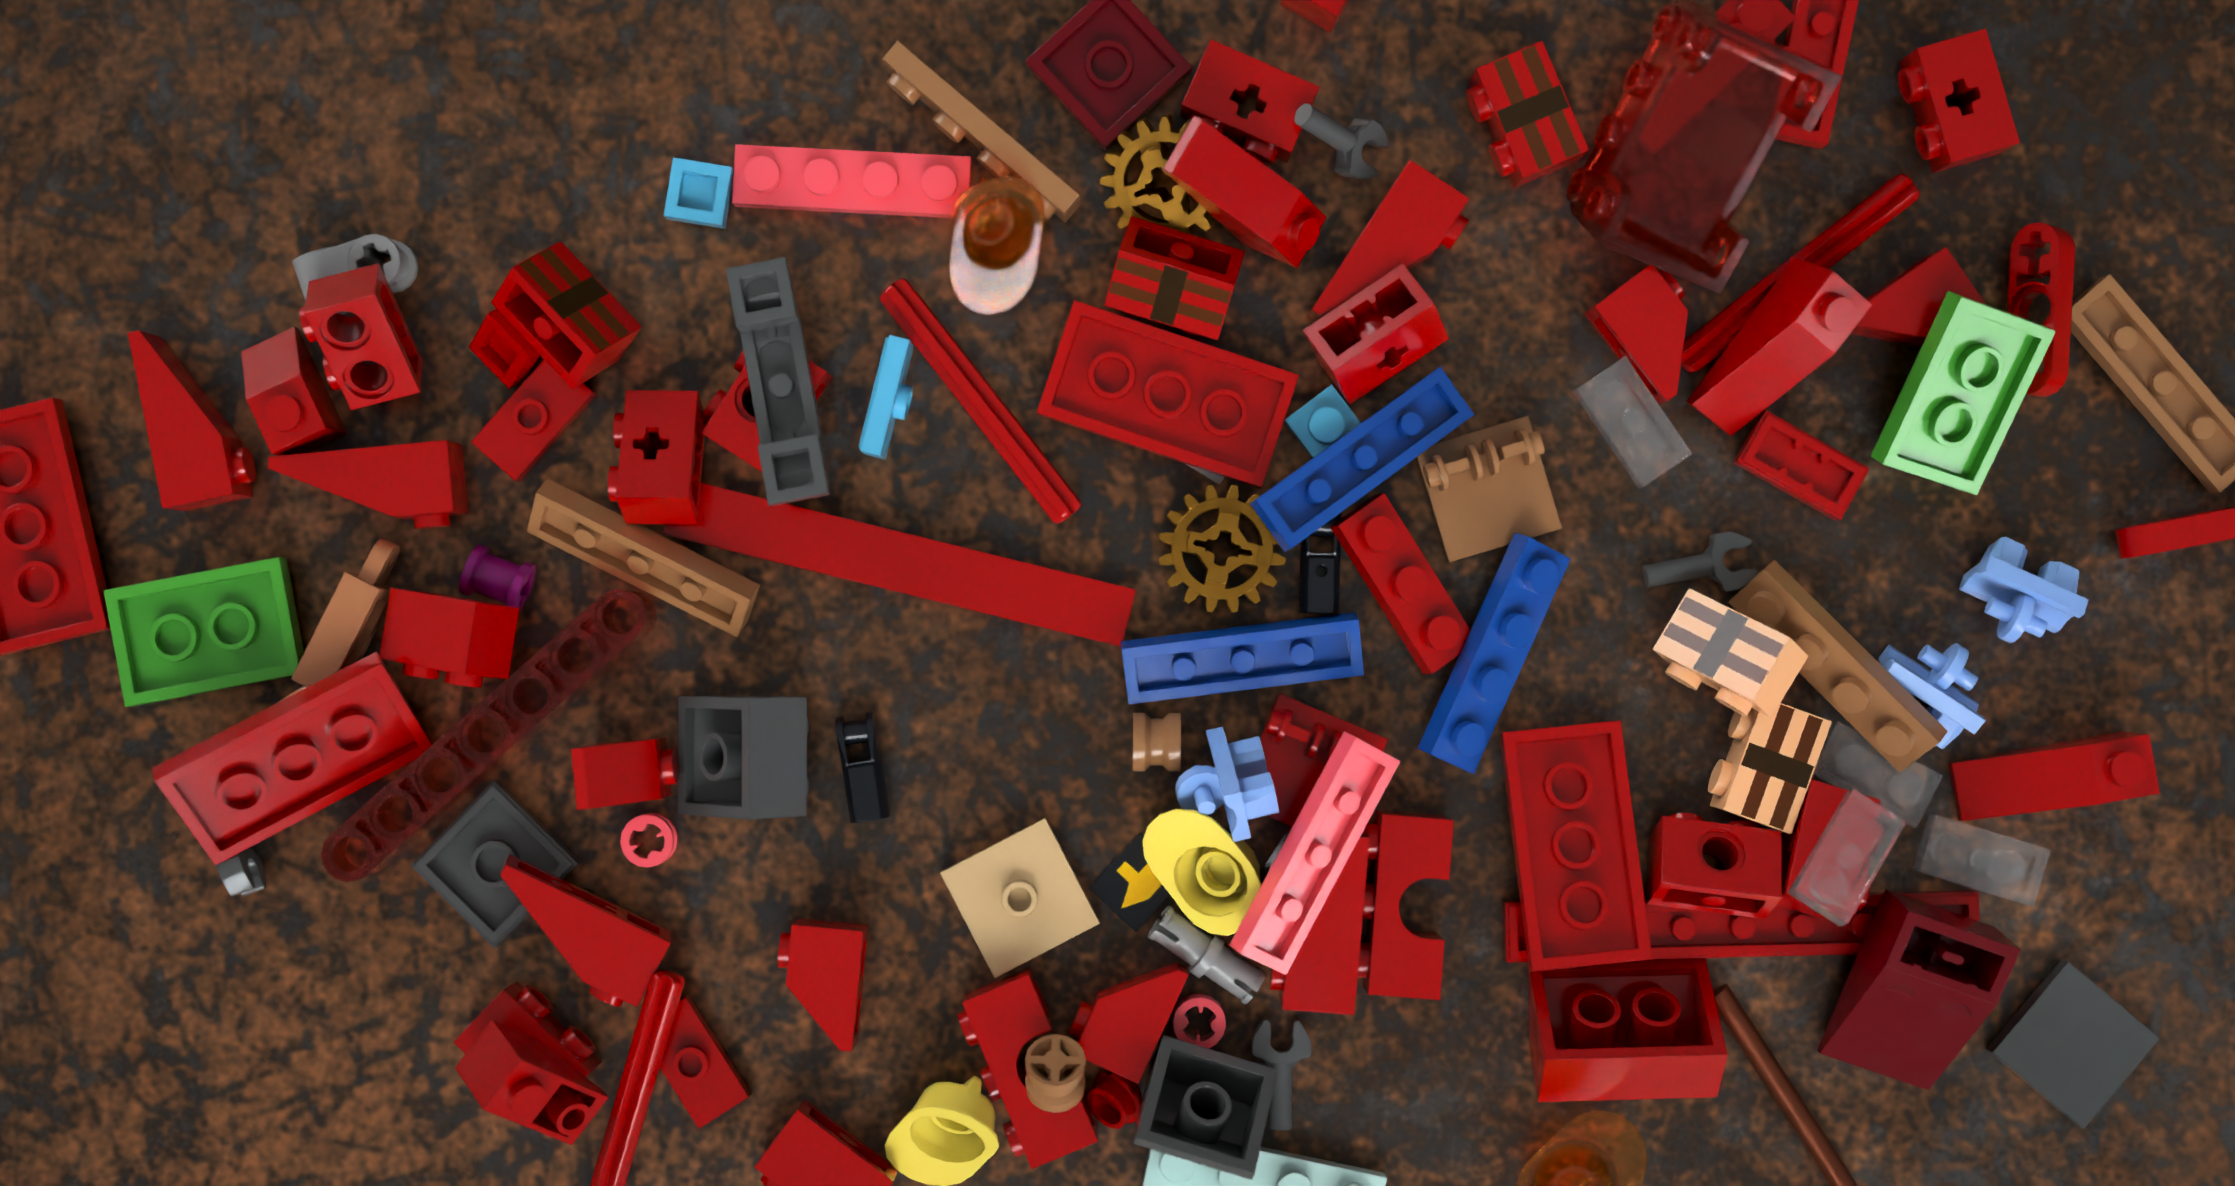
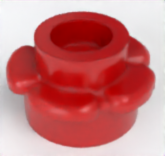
M1101 1073L1094 1080V1088L1088 1093L1087 1102L1093 1115L1102 1124L1109 1128L1119 1129L1126 1123L1129 1124L1136 1121L1142 1103V1094L1137 1083L1115 1073L1110 1075Z

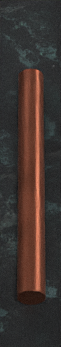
M1728 984L1714 989L1713 993L1719 1016L1830 1186H1857L1854 1178Z

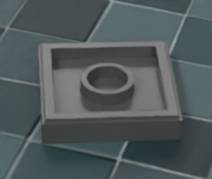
M498 779L492 781L410 866L493 948H496L530 915L500 876L508 855L511 854L563 880L582 861Z
M2061 959L1986 1050L2076 1126L2085 1129L2160 1038L2069 961Z

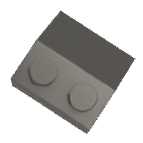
M678 696V814L746 820L807 816V794L809 790L807 776V735L809 731L807 697Z
M1163 1035L1149 1070L1141 1107L1136 1119L1133 1144L1252 1180L1255 1174L1278 1070Z

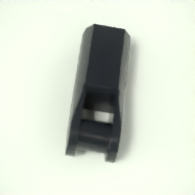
M1341 513L1310 535L1331 537V554L1310 553V536L1300 542L1299 613L1339 614L1341 544L1330 526L1341 519Z
M866 712V719L845 722L843 716L836 717V736L850 823L890 817L874 712ZM869 742L871 759L851 762L849 745Z

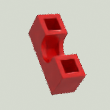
M1376 810L1375 824L1367 823L1365 827L1370 837L1368 859L1372 860L1371 881L1366 883L1363 919H1368L1366 943L1361 942L1358 978H1363L1362 986L1368 995L1440 1000L1445 940L1438 933L1418 932L1405 927L1400 918L1399 903L1404 891L1416 881L1422 879L1449 880L1454 820L1447 816Z
M1031 967L965 994L962 1001L965 1011L957 1014L958 1021L969 1046L972 1047L979 1044L988 1066L980 1069L981 1076L991 1100L995 1102L1002 1099L1011 1121L1004 1123L1003 1127L1014 1155L1019 1157L1025 1154L1032 1170L1098 1142L1099 1130L1084 1095L1073 1108L1056 1113L1041 1110L1033 1105L1027 1097L1025 1088L1026 1074L1020 1065L1019 1052L1032 1038L1051 1031L1053 1019Z

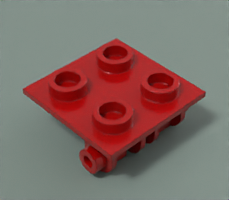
M1279 693L1260 737L1267 770L1271 774L1279 813L1267 816L1293 827L1344 731L1381 751H1384L1388 739Z

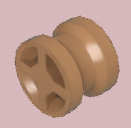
M1133 713V771H1146L1151 765L1164 766L1168 771L1181 770V713H1168L1164 718H1150L1146 713Z
M1054 1034L1041 1037L1028 1048L1025 1057L1026 1093L1032 1104L1041 1110L1053 1113L1067 1111L1076 1106L1083 1098L1086 1058L1084 1050L1077 1041L1068 1036Z

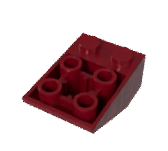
M1885 889L1817 1051L1831 1058L1929 1090L1997 1006L2021 949L1994 926Z

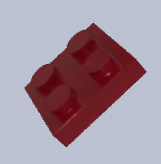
M1090 0L1025 60L1027 68L1105 152L1118 141L1117 137L1123 131L1128 132L1192 73V66L1131 0Z

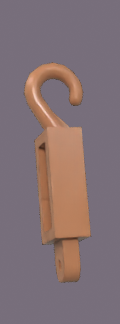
M380 538L370 551L360 573L344 572L291 680L303 686L282 700L363 658L387 610L391 587L385 585V582L399 556V545L385 538Z

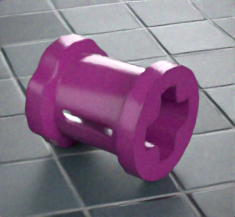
M478 544L472 550L463 568L459 592L467 596H471L476 592L503 602L506 606L518 607L520 612L532 591L536 579L537 566L527 561L522 565L515 564L490 554L488 546Z

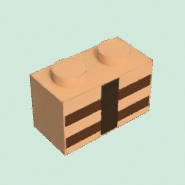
M1690 588L1653 648L1660 657L1670 664L1665 673L1676 681L1693 690H1697L1702 682L1718 690L1714 698L1733 711L1747 716L1751 708L1770 718L1774 715L1808 658V655L1790 637Z
M1780 703L1772 718L1751 708L1747 716L1734 711L1728 728V736L1734 739L1726 760L1720 759L1711 773L1708 792L1712 793L1713 797L1709 806L1774 830L1791 834L1832 721Z

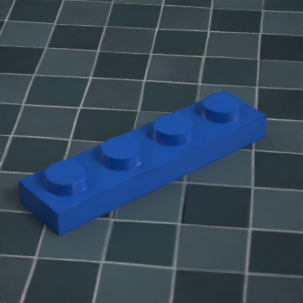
M1440 366L1250 504L1280 547L1286 552L1475 414Z
M1514 533L1417 749L1474 774L1570 562V558L1529 536Z
M1356 612L1121 641L1128 705L1364 675L1359 619Z

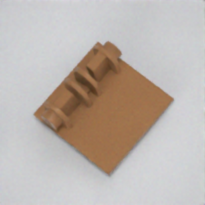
M1528 416L1435 443L1417 456L1448 562L1509 545L1514 533L1532 538L1562 529L1540 456L1545 452L1543 441L1538 431L1533 432Z

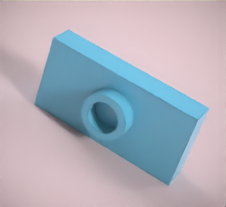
M889 335V338L886 337L858 445L860 451L865 455L886 460L896 419L905 421L907 418L914 388L911 385L905 384L914 350V345L909 339Z

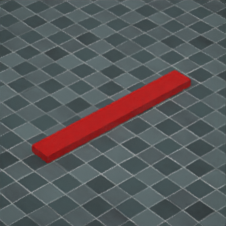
M701 483L698 525L665 524L662 533L1121 647V641L1124 640L1136 592L1135 589L789 504L769 506L765 498Z
M1977 891L1896 892L1980 922L1979 892ZM1869 892L1864 907L1860 911L1857 910L1856 915L1838 922L1825 920L1776 905L1765 919L1650 905L1647 904V898H1644L1652 959L1858 954L1884 892ZM1502 901L1504 961L1507 963L1528 962L1520 901Z

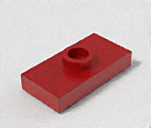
M543 360L474 437L471 443L514 481L520 482L597 396V393L585 383L572 389Z
M1767 410L1760 413L1733 461V464L1834 521L1842 519L1870 469Z
M688 994L680 999L660 1069L694 1123L700 1129L749 1098L752 1093L690 995Z

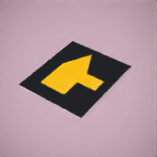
M1141 832L1089 887L1096 896L1135 932L1170 896L1153 874L1144 858L1142 842L1144 835Z

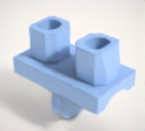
M2001 537L1988 547L1980 563L1963 575L1959 590L1987 602L1984 613L1999 619L1997 627V637L1999 639L2013 643L2024 631L2040 638L2046 630L2057 633L2071 617L2080 618L2085 614L2089 599L2077 594L2078 569L2060 561H2049L2040 567L2036 576L2023 570L2028 553L2025 545L2008 537Z
M1955 643L1942 654L1930 645H1925L1918 654L1917 659L1931 667L1930 671L1888 644L1878 657L1879 663L1913 697L1916 696L1927 703L1929 707L1926 710L1948 731L1936 746L1944 749L1964 728L1973 734L1979 730L1986 721L1984 716L1977 713L1979 703L1951 685L1954 682L1966 691H1970L1977 683L1978 677L1964 668L1969 657V650Z
M1223 726L1206 730L1215 766L1194 765L1180 775L1175 784L1177 800L1183 809L1196 810L1200 814L1205 815L1212 814L1223 805L1233 842L1249 839L1251 835L1247 820L1279 813L1271 774L1267 770L1260 738L1257 736L1227 743Z

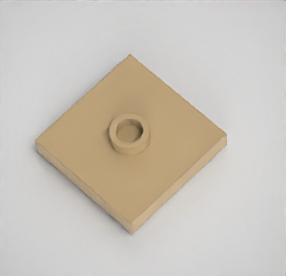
M1046 817L940 872L994 978L1100 924L1097 914Z

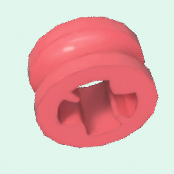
M650 812L639 815L626 824L621 833L620 844L623 854L631 863L639 867L649 868L660 865L672 857L677 849L679 837L676 826L669 818L659 813ZM653 824L661 830L656 837L664 836L663 849L656 848L651 850L647 856L639 851L638 848L643 843H635L636 831L643 832Z
M1203 993L1190 994L1182 998L1175 1006L1172 1020L1174 1033L1179 1040L1208 1049L1221 1040L1226 1028L1225 1014L1220 1003L1212 996ZM1195 1006H1198L1199 1013H1202L1203 1007L1209 1008L1214 1013L1209 1019L1212 1031L1205 1036H1200L1199 1030H1196L1195 1036L1190 1035L1184 1030L1189 1024L1186 1012Z

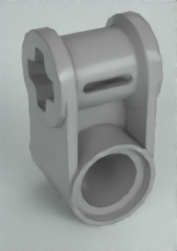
M369 234L337 246L308 252L295 258L292 264L306 302L309 281L376 263L382 264L384 262L382 253L391 255V261L383 265L385 278L393 294L401 292L410 287L417 277L419 269L417 256L413 249L403 242L378 234ZM342 311V312H337V313H339L340 315H342V314H346V313H348V312H347V311Z

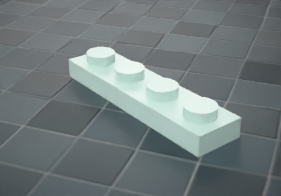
M1261 1146L1255 1174L1252 1180L1149 1149L1142 1186H1386L1387 1176L1379 1171Z

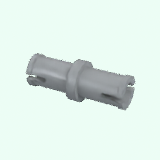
M1167 906L1161 913L1162 920L1157 918L1151 927L1148 938L1152 941L1155 940L1190 965L1188 970L1198 978L1203 975L1207 976L1236 996L1244 1005L1253 998V994L1250 993L1253 989L1257 992L1266 977V972L1257 969L1224 946L1225 938L1218 934H1207L1175 912L1174 908Z

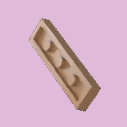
M899 41L882 58L887 72L891 74L886 83L909 104L914 105L920 99L936 113L931 121L951 140L959 143L965 137L981 151L976 159L992 175L1002 182L1010 175L1023 186L1026 191L1021 196L1022 199L1038 214L1048 220L1054 213L1066 223L1081 205L1080 195Z
M2111 274L2100 277L2072 301L2071 333L2210 494L2221 493L2235 481V418Z
M548 478L535 494L527 528L528 533L735 637H738L746 626L760 584L640 524H626L622 515Z
M1775 560L1769 563L1728 602L1737 612L1790 637L1808 655L1799 673L1899 773L1940 743L1948 732Z

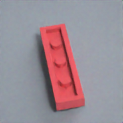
M735 144L732 204L735 207L969 219L972 158L971 156Z
M1345 731L1343 732L1229 945L1240 954L1284 975L1288 973L1400 763L1399 760Z

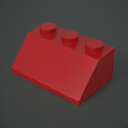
M1706 958L1651 959L1529 972V969H1527L1530 1056L1538 1102L1718 1097L1728 1053Z

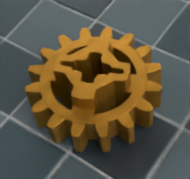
M1165 114L1161 118L1159 129L1154 130L1149 120L1144 118L1137 123L1138 138L1127 131H1123L1117 137L1124 149L1123 153L1112 150L1106 153L1104 160L1115 167V172L1104 174L1100 178V184L1114 187L1115 194L1109 197L1104 202L1106 209L1120 206L1124 212L1116 224L1120 229L1128 226L1131 216L1192 235V225L1194 223L1205 231L1213 225L1210 215L1200 204L1192 211L1190 210L1187 192L1179 184L1176 183L1172 188V194H1169L1166 187L1155 188L1153 186L1144 189L1159 174V167L1164 168L1172 154L1166 142L1177 144L1191 119L1178 130L1174 129L1171 114ZM1140 150L1142 154L1140 158L1144 167L1139 178L1127 183L1130 162L1137 151ZM1146 203L1161 210L1164 219L1147 214L1138 205Z
M1213 485L1206 486L1205 501L1201 503L1192 495L1187 494L1183 499L1188 512L1183 516L1178 512L1170 510L1166 516L1176 526L1174 533H1159L1158 540L1162 543L1171 545V553L1158 558L1159 565H1174L1176 573L1166 583L1169 587H1173L1183 582L1188 587L1183 600L1187 604L1195 600L1198 595L1206 597V612L1212 613L1217 606L1218 600H1225L1231 613L1237 612L1239 606L1238 597L1245 595L1253 604L1258 603L1261 600L1256 586L1262 583L1269 587H1275L1277 584V580L1268 572L1270 565H1284L1286 562L1285 557L1273 553V545L1278 544V542L1250 504L1259 495L1255 493L1246 503L1238 500L1239 492L1236 485H1231L1226 498H1218ZM1218 510L1215 525L1205 532L1186 531L1191 522L1198 516L1208 511ZM1240 514L1247 518L1255 527L1261 545L1247 542L1238 528ZM1220 533H1226L1229 535V544L1233 547H1238V551L1249 553V556L1239 554L1237 557H1228L1224 565L1219 566L1214 564L1215 557L1212 552L1205 551V547L1195 546L1194 542L1203 544L1207 541L1214 542ZM1182 552L1197 556L1206 570L1204 585L1190 574L1185 566ZM1240 565L1257 567L1253 575L1243 584L1225 589L1228 574Z

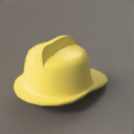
M1173 809L1159 814L1147 826L1142 841L1144 858L1151 871L1176 901L1181 911L1195 926L1210 934L1225 936L1235 934L1262 885L1260 881V865L1254 851L1244 840L1233 842L1232 835L1210 816L1200 814L1196 810Z
M973 1076L964 1084L936 1082L924 1090L914 1108L895 1126L885 1142L886 1157L897 1171L909 1179L927 1185L948 1186L962 1183L973 1176L996 1153L1000 1144L997 1134L994 1132L995 1111L990 1100L981 1094L982 1082L980 1078Z

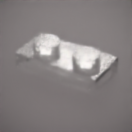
M1626 356L1572 391L1638 488L1645 487L1692 455V452Z
M1831 720L1832 723L1812 777L1829 785L1880 799L1878 811L1909 827L1917 828L1943 775L1916 761L1899 773L1858 731L1839 721Z
M1853 789L1847 792L1789 889L1788 894L1839 927L1848 924L1906 822L1857 790Z
M1929 813L1912 870L2034 907L2051 850Z

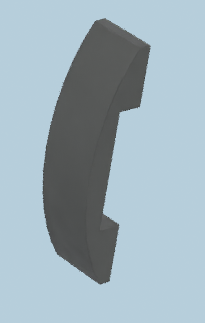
M782 257L726 268L735 324L741 334L760 445L757 446L768 505L775 506L830 495L813 379L787 259Z

